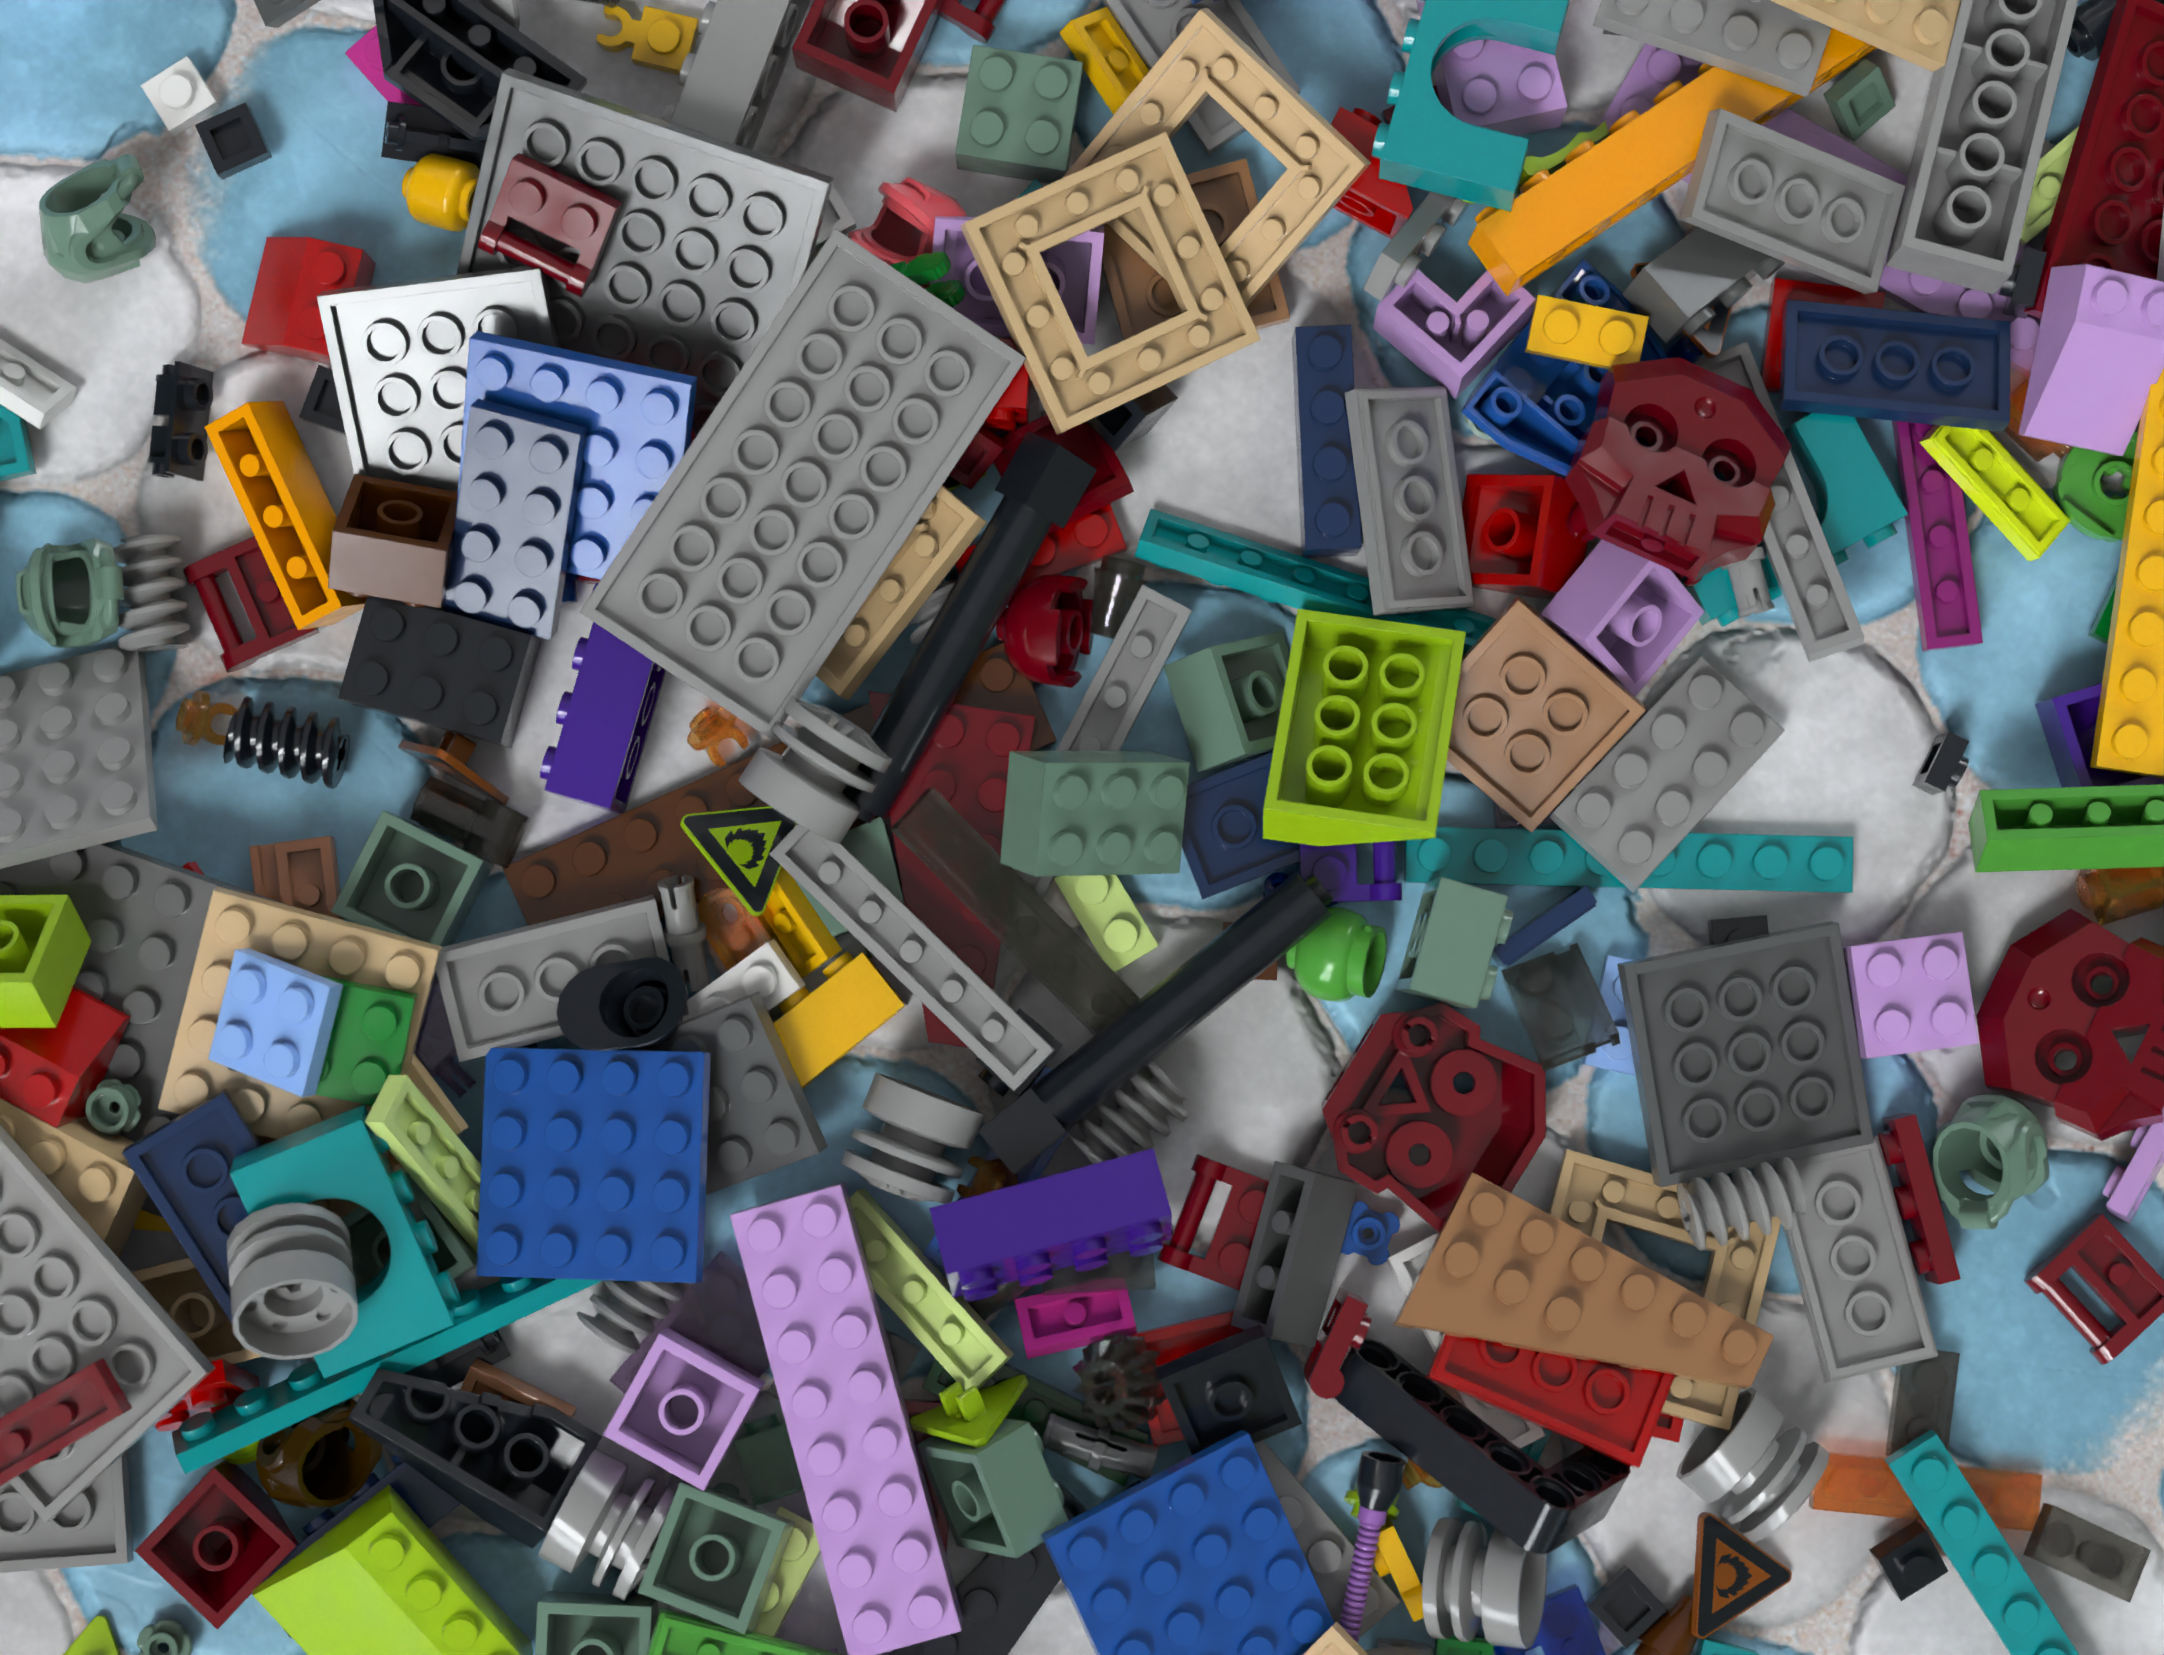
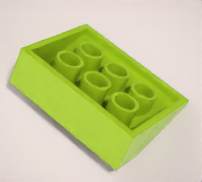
M1298 609L1263 808V839L1312 846H1333L1436 837L1466 636L1465 631Z
M390 1485L386 1486L252 1591L255 1599L308 1655H533L531 1641Z

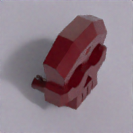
M1680 357L1612 365L1600 382L1594 422L1578 442L1565 477V481L1579 503L1567 516V530L1576 538L1580 531L1585 528L1587 530L1582 535L1581 541H1592L1598 537L1670 569L1679 581L1686 576L1687 578L1683 586H1694L1701 581L1705 574L1719 567L1746 560L1763 540L1775 506V500L1770 487L1786 460L1792 445L1751 389ZM1636 436L1644 438L1648 442L1649 447L1641 445L1637 441ZM1714 471L1722 473L1727 482L1719 480L1715 476Z
M2071 908L2011 944L1976 1015L1984 1080L1988 1090L2053 1107L2059 1122L2100 1141L2125 1131L2136 1130L2138 1127L2162 1123L2164 1121V947L2143 937L2129 944ZM2099 976L2110 977L2114 982L2112 989L2105 994L2094 992L2092 990V983L2095 978ZM2145 1034L2132 1063H2130L2117 1039ZM2068 1051L2075 1054L2077 1061L2073 1068L2061 1070L2056 1067V1057L2060 1053Z
M1443 1002L1414 1011L1379 1015L1372 1021L1321 1104L1322 1112L1333 1139L1338 1171L1375 1194L1385 1189L1390 1190L1439 1233L1467 1176L1472 1172L1510 1193L1513 1191L1546 1137V1066L1481 1040L1480 1025ZM1400 1072L1411 1101L1379 1104ZM1460 1072L1469 1073L1473 1079L1471 1090L1464 1094L1457 1092L1453 1086L1454 1077ZM1424 1144L1428 1148L1429 1157L1424 1164L1414 1165L1410 1161L1409 1151L1413 1145Z

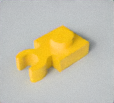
M616 5L604 7L603 13L606 19L620 22L622 29L616 36L597 34L596 41L602 49L609 52H620L631 47L634 48L631 57L634 65L676 75L680 74L687 54L689 52L693 53L699 32V20L697 18L644 6L641 21L631 19L629 13L622 7Z
M1386 1519L1385 1525L1378 1529L1380 1530V1535L1377 1536L1379 1542L1376 1543L1378 1547L1375 1550L1374 1566L1380 1578L1389 1573L1391 1574L1413 1622L1423 1618L1422 1585L1392 1522Z

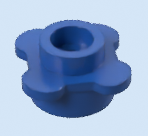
M1363 1201L1354 1202L1341 1253L1345 1255L1357 1253L1365 1256L1372 1265L1385 1263L1390 1256L1387 1247L1391 1236L1400 1229L1398 1217L1392 1212L1381 1214L1370 1210ZM1365 1228L1373 1230V1236L1369 1239L1363 1236Z

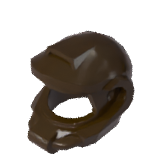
M348 1399L343 1405L329 1407L259 1441L256 1451V1467L260 1482L271 1498L285 1505L303 1508H322L346 1502L360 1491L381 1458L383 1446L347 1420L357 1403L356 1400ZM349 1429L355 1438L356 1444L354 1449L348 1444Z

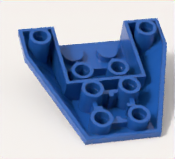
M1584 259L1576 265L1550 296L1638 314L1636 309L1623 296V292ZM1530 319L1469 395L1461 413L1504 449L1566 476L1578 442L1594 422L1600 382L1609 369L1525 353L1531 324ZM1647 327L1640 362L1667 359L1668 356ZM1636 436L1637 441L1641 445L1649 447L1648 442L1644 438Z

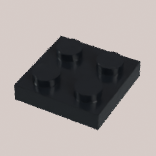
M1261 1324L1155 1367L1159 1381L1192 1455L1240 1430L1249 1433L1253 1444L1302 1424Z

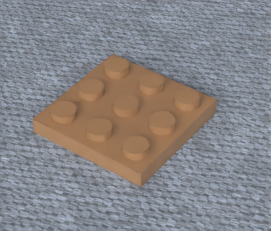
M1246 158L1186 174L1219 247L1226 242L1259 203ZM1105 223L1102 267L1122 339L1126 340L1182 314L1168 282ZM1278 272L1247 307L1256 330L1290 321V314Z
M1517 596L1462 657L1447 761L1532 833L1646 711V708L1633 694L1521 597Z

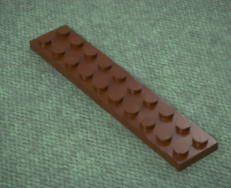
M1001 643L981 652L952 704L1035 716L1030 751H1038L1056 743V737L1030 680L1015 670L1005 653L1004 644ZM871 703L841 715L868 734L874 726ZM781 742L768 748V750L782 755L788 746ZM754 755L503 867L502 869L527 925L653 895L661 921L665 917L661 894L658 890V882L673 875H678L679 884H682L681 877L683 875H690L694 878L697 904L729 890L728 885L681 828L680 822L686 814L770 806L738 781ZM856 817L849 830L867 822Z

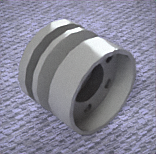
M792 696L783 710L803 725L801 730L797 731L779 721H775L771 727L773 733L789 747L788 751L783 756L765 748H758L738 781L755 796L791 820L829 841L840 844L860 812L859 808L842 791L848 784L862 791L872 793L877 783L859 770L858 766L862 762L879 772L885 773L892 759L880 750L868 733L846 718L824 706L808 704Z
M875 1073L862 1108L884 1121L880 1132L865 1128H854L851 1137L873 1147L871 1156L847 1149L841 1164L857 1172L867 1183L916 1202L935 1201L942 1204L952 1202L955 1190L933 1180L936 1172L951 1177L961 1178L964 1169L944 1157V1150L946 1146L972 1149L985 1114L923 1088Z
M304 1203L278 1204L251 1213L234 1227L226 1241L229 1285L231 1287L233 1334L244 1348L262 1357L280 1360L302 1359L332 1350L350 1336L358 1322V1304L355 1278L352 1272L350 1234L348 1228L338 1215L315 1205Z
M1751 1387L1738 1395L1730 1431L1706 1426L1686 1452L1678 1467L1676 1477L1708 1504L1718 1500L1731 1490L1723 1506L1722 1516L1731 1524L1741 1521L1739 1531L1753 1543L1764 1540L1776 1531L1805 1503L1820 1480L1829 1462L1830 1453L1815 1441L1806 1445L1808 1434L1799 1427H1794L1774 1439L1782 1425L1784 1414Z
M596 1448L586 1461L560 1507L542 1544L539 1557L569 1573L576 1570L589 1553L598 1557L592 1585L600 1588L613 1566L621 1569L622 1572L612 1595L625 1601L631 1591L643 1579L676 1490L668 1487L656 1508L646 1504L656 1484V1479L650 1476L640 1484L632 1496L624 1493L622 1490L627 1478L629 1465Z
M1443 1517L1438 1519L1431 1533L1423 1570L1422 1604L1427 1633L1432 1638L1448 1639L1454 1633L1459 1641L1469 1642L1475 1638L1482 1622L1485 1639L1490 1645L1522 1649L1530 1648L1533 1646L1539 1633L1543 1617L1547 1585V1554H1535L1523 1549L1497 1528H1495L1488 1543L1485 1526L1478 1520H1470L1463 1526L1458 1518Z

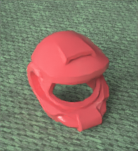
M907 177L901 183H881L878 191L885 197L881 201L883 206L876 221L869 227L848 232V238L888 265L903 261L908 264L919 255L932 254L935 216H967L955 198ZM930 281L919 286L926 289L930 286Z

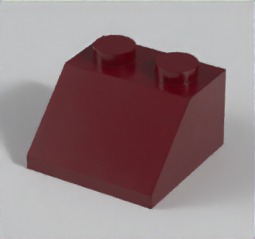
M224 1460L208 1472L138 1546L135 1552L218 1630L252 1594V1591L277 1568L299 1543L270 1496L236 1464H231Z

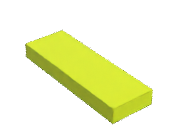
M1933 425L1919 443L2028 562L2039 559L2071 521L1989 430Z

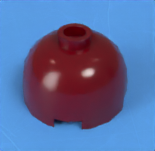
M1042 575L1027 581L1013 594L1008 607L1005 608L996 624V633L998 639L1003 641L1005 653L1015 670L1028 680L1072 688L1080 681L1082 675L1079 671H1074L1077 665L1079 653L1090 655L1095 628L1094 600L1083 599L1082 590L1088 584L1086 579L1066 575Z

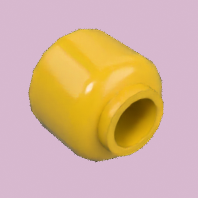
M437 153L423 156L414 167L408 169L402 182V194L406 199L409 213L417 222L453 232H461L467 229L480 170L471 162Z

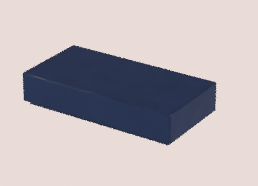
M1587 886L1577 888L1510 934L1504 945L1500 943L1498 946L1494 945L1492 958L1498 966H1510L1596 906L1597 900Z

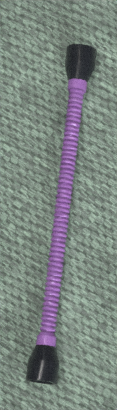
M1363 1451L1361 1453L1356 1478L1360 1502L1357 1519L1361 1526L1358 1527L1359 1533L1356 1536L1358 1540L1355 1542L1356 1547L1353 1551L1355 1554L1352 1556V1568L1349 1571V1583L1346 1586L1348 1590L1345 1591V1604L1342 1606L1344 1611L1341 1612L1342 1618L1339 1620L1341 1626L1356 1642L1359 1641V1628L1362 1626L1360 1621L1363 1620L1362 1614L1365 1612L1363 1607L1366 1606L1365 1600L1368 1597L1366 1593L1369 1591V1579L1372 1577V1565L1375 1562V1550L1378 1547L1376 1543L1379 1542L1377 1536L1380 1535V1530L1378 1529L1385 1525L1388 1509L1401 1490L1406 1466L1404 1459L1376 1451Z

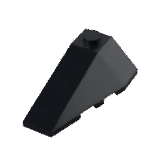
M381 1368L376 1370L347 1420L481 1519L532 1549L547 1535L573 1483L602 1438L601 1435L553 1407L536 1403L533 1406L502 1400L501 1396L482 1392L480 1395L447 1387L443 1382Z

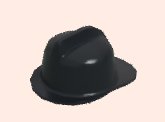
M660 957L601 964L581 971L567 983L559 996L556 1014L560 1030L571 1043L585 1050L610 1051L632 1047H654L668 1041L677 1032L683 1017L689 1014L687 1005L688 990L684 975L675 964Z

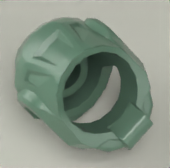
M124 154L110 161L103 159L94 162L56 183L40 199L39 215L44 256L49 265L64 278L82 283H90L139 267V259L145 257L156 247L154 229L147 221L132 215L121 214L130 203L132 192L144 180L139 161L134 155Z
M91 538L73 545H51L47 543L42 548H36L24 570L16 573V595L19 613L33 633L57 648L91 646L117 632L119 601L124 599L122 567L116 565L112 545Z
M1995 1093L1982 1094L1965 1100L1954 1117L1939 1128L1933 1148L1934 1183L1940 1199L1944 1201L1950 1214L1959 1220V1224L1963 1229H1995L1998 1221L2008 1214L2013 1201L2022 1195L2036 1192L2049 1179L2047 1137L2035 1113L2017 1098ZM1967 1170L1976 1183L1995 1194L1983 1195L1975 1193L1965 1185L1959 1172Z

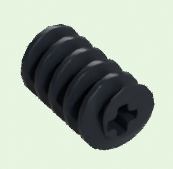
M246 696L230 720L225 737L223 758L224 763H229L235 757L237 764L245 769L251 768L257 762L258 768L267 774L274 772L279 766L280 774L288 779L294 778L301 771L302 779L310 784L316 783L322 776L324 784L328 788L334 789L341 781L347 765L350 751L349 734H341L340 719L335 716L331 718L325 730L319 729L318 713L314 711L309 713L303 725L297 724L296 707L292 706L288 707L283 718L278 720L275 718V704L271 701L265 704L260 715L254 714L253 698Z

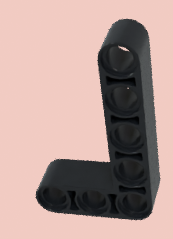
M1365 1338L1358 1350L1351 1347L1340 1368L1344 1377V1386L1340 1394L1334 1398L1343 1407L1513 1542L1532 1553L1543 1555L1550 1553L1603 1520L1631 1473L1629 1465L1588 1447H1583L1548 1469L1543 1468L1391 1348L1374 1339Z

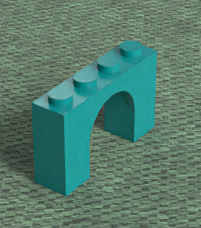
M1421 0L1425 1L1420 20L1409 19L1403 40L1402 52L1410 53L1406 71L1395 70L1389 88L1387 104L1395 106L1391 123L1389 125L1380 122L1374 140L1371 156L1380 158L1379 178L1511 212L1526 160L1529 139L1475 126L1459 120L1449 113L1438 100L1431 77L1436 66L1446 54L1462 44L1476 40H1495L1555 55L1570 0Z
M1811 413L1793 423L1784 431L1786 438L1791 443L1797 458L1813 485L1817 500L1816 516L1836 566L1849 559L1844 549L1863 540L1869 549L1898 533L1893 523L1908 513L1855 417ZM1765 553L1766 558L1761 560L1772 601L1782 596V592L1768 556ZM1719 567L1705 574L1698 584L1685 587L1704 610L1703 615L1698 619L1702 626L1716 618L1721 627L1739 619L1738 607L1728 569L1722 570ZM1684 576V577L1680 580V582L1682 583V585L1684 584V581H1685L1686 578H1687L1686 576Z
M364 1104L234 1157L229 1173L248 1215L278 1204H306L319 1199L340 1198L353 1201L367 1208L379 1219L387 1232L391 1252L386 1264L372 1280L356 1288L358 1322L350 1336L335 1348L314 1356L324 1379L454 1325V1305L461 1302L452 1275L448 1270L440 1273L431 1255L438 1252V1247L428 1222L425 1219L417 1222L409 1206L410 1202L415 1201V1195L405 1171L402 1168L396 1171L393 1170L386 1151L391 1149L387 1141L376 1136L365 1123L368 1112Z

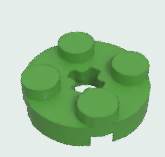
M2134 431L2123 456H2115L2073 446L2063 456L2057 469L2053 497L2058 506L2061 507V510L2071 520L2069 523L2081 533L2107 542L2123 540L2138 432ZM2116 471L2122 474L2124 478L2120 486L2126 491L2122 498L2116 494L2107 497L2102 492L2104 487L2100 482L2102 474L2111 476Z

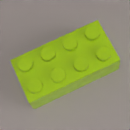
M0 895V1028L57 1027L92 941L69 895Z

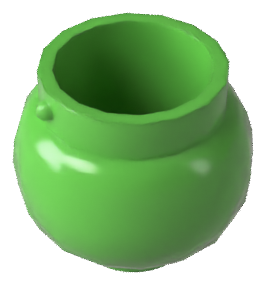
M1326 907L1332 916L1287 952V965L1289 968L1295 969V977L1302 990L1313 997L1333 1002L1347 1001L1355 995L1370 998L1375 994L1384 971L1387 954L1386 931L1383 927L1370 925L1364 916L1341 907Z

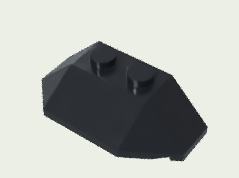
M373 0L384 79L473 142L487 140L501 75L508 68L579 92L587 84V78L476 0Z

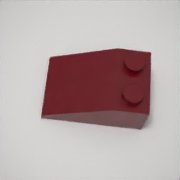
M814 0L792 47L795 66L797 69L897 112L919 65L943 0Z

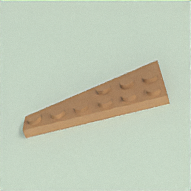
M1473 1172L1467 1176L1393 1325L1400 1327L1421 1328L1443 1332L1444 1335L1476 1338L1498 1342L1504 1346L1587 1361L1597 1360L1619 1364L1620 1367L1652 1370L1674 1374L1681 1378L1741 1389L1751 1387L1774 1339V1336Z

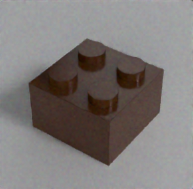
M354 474L332 531L328 589L345 591L356 597L374 596L402 601L413 607L431 606L441 608L447 590L458 492Z

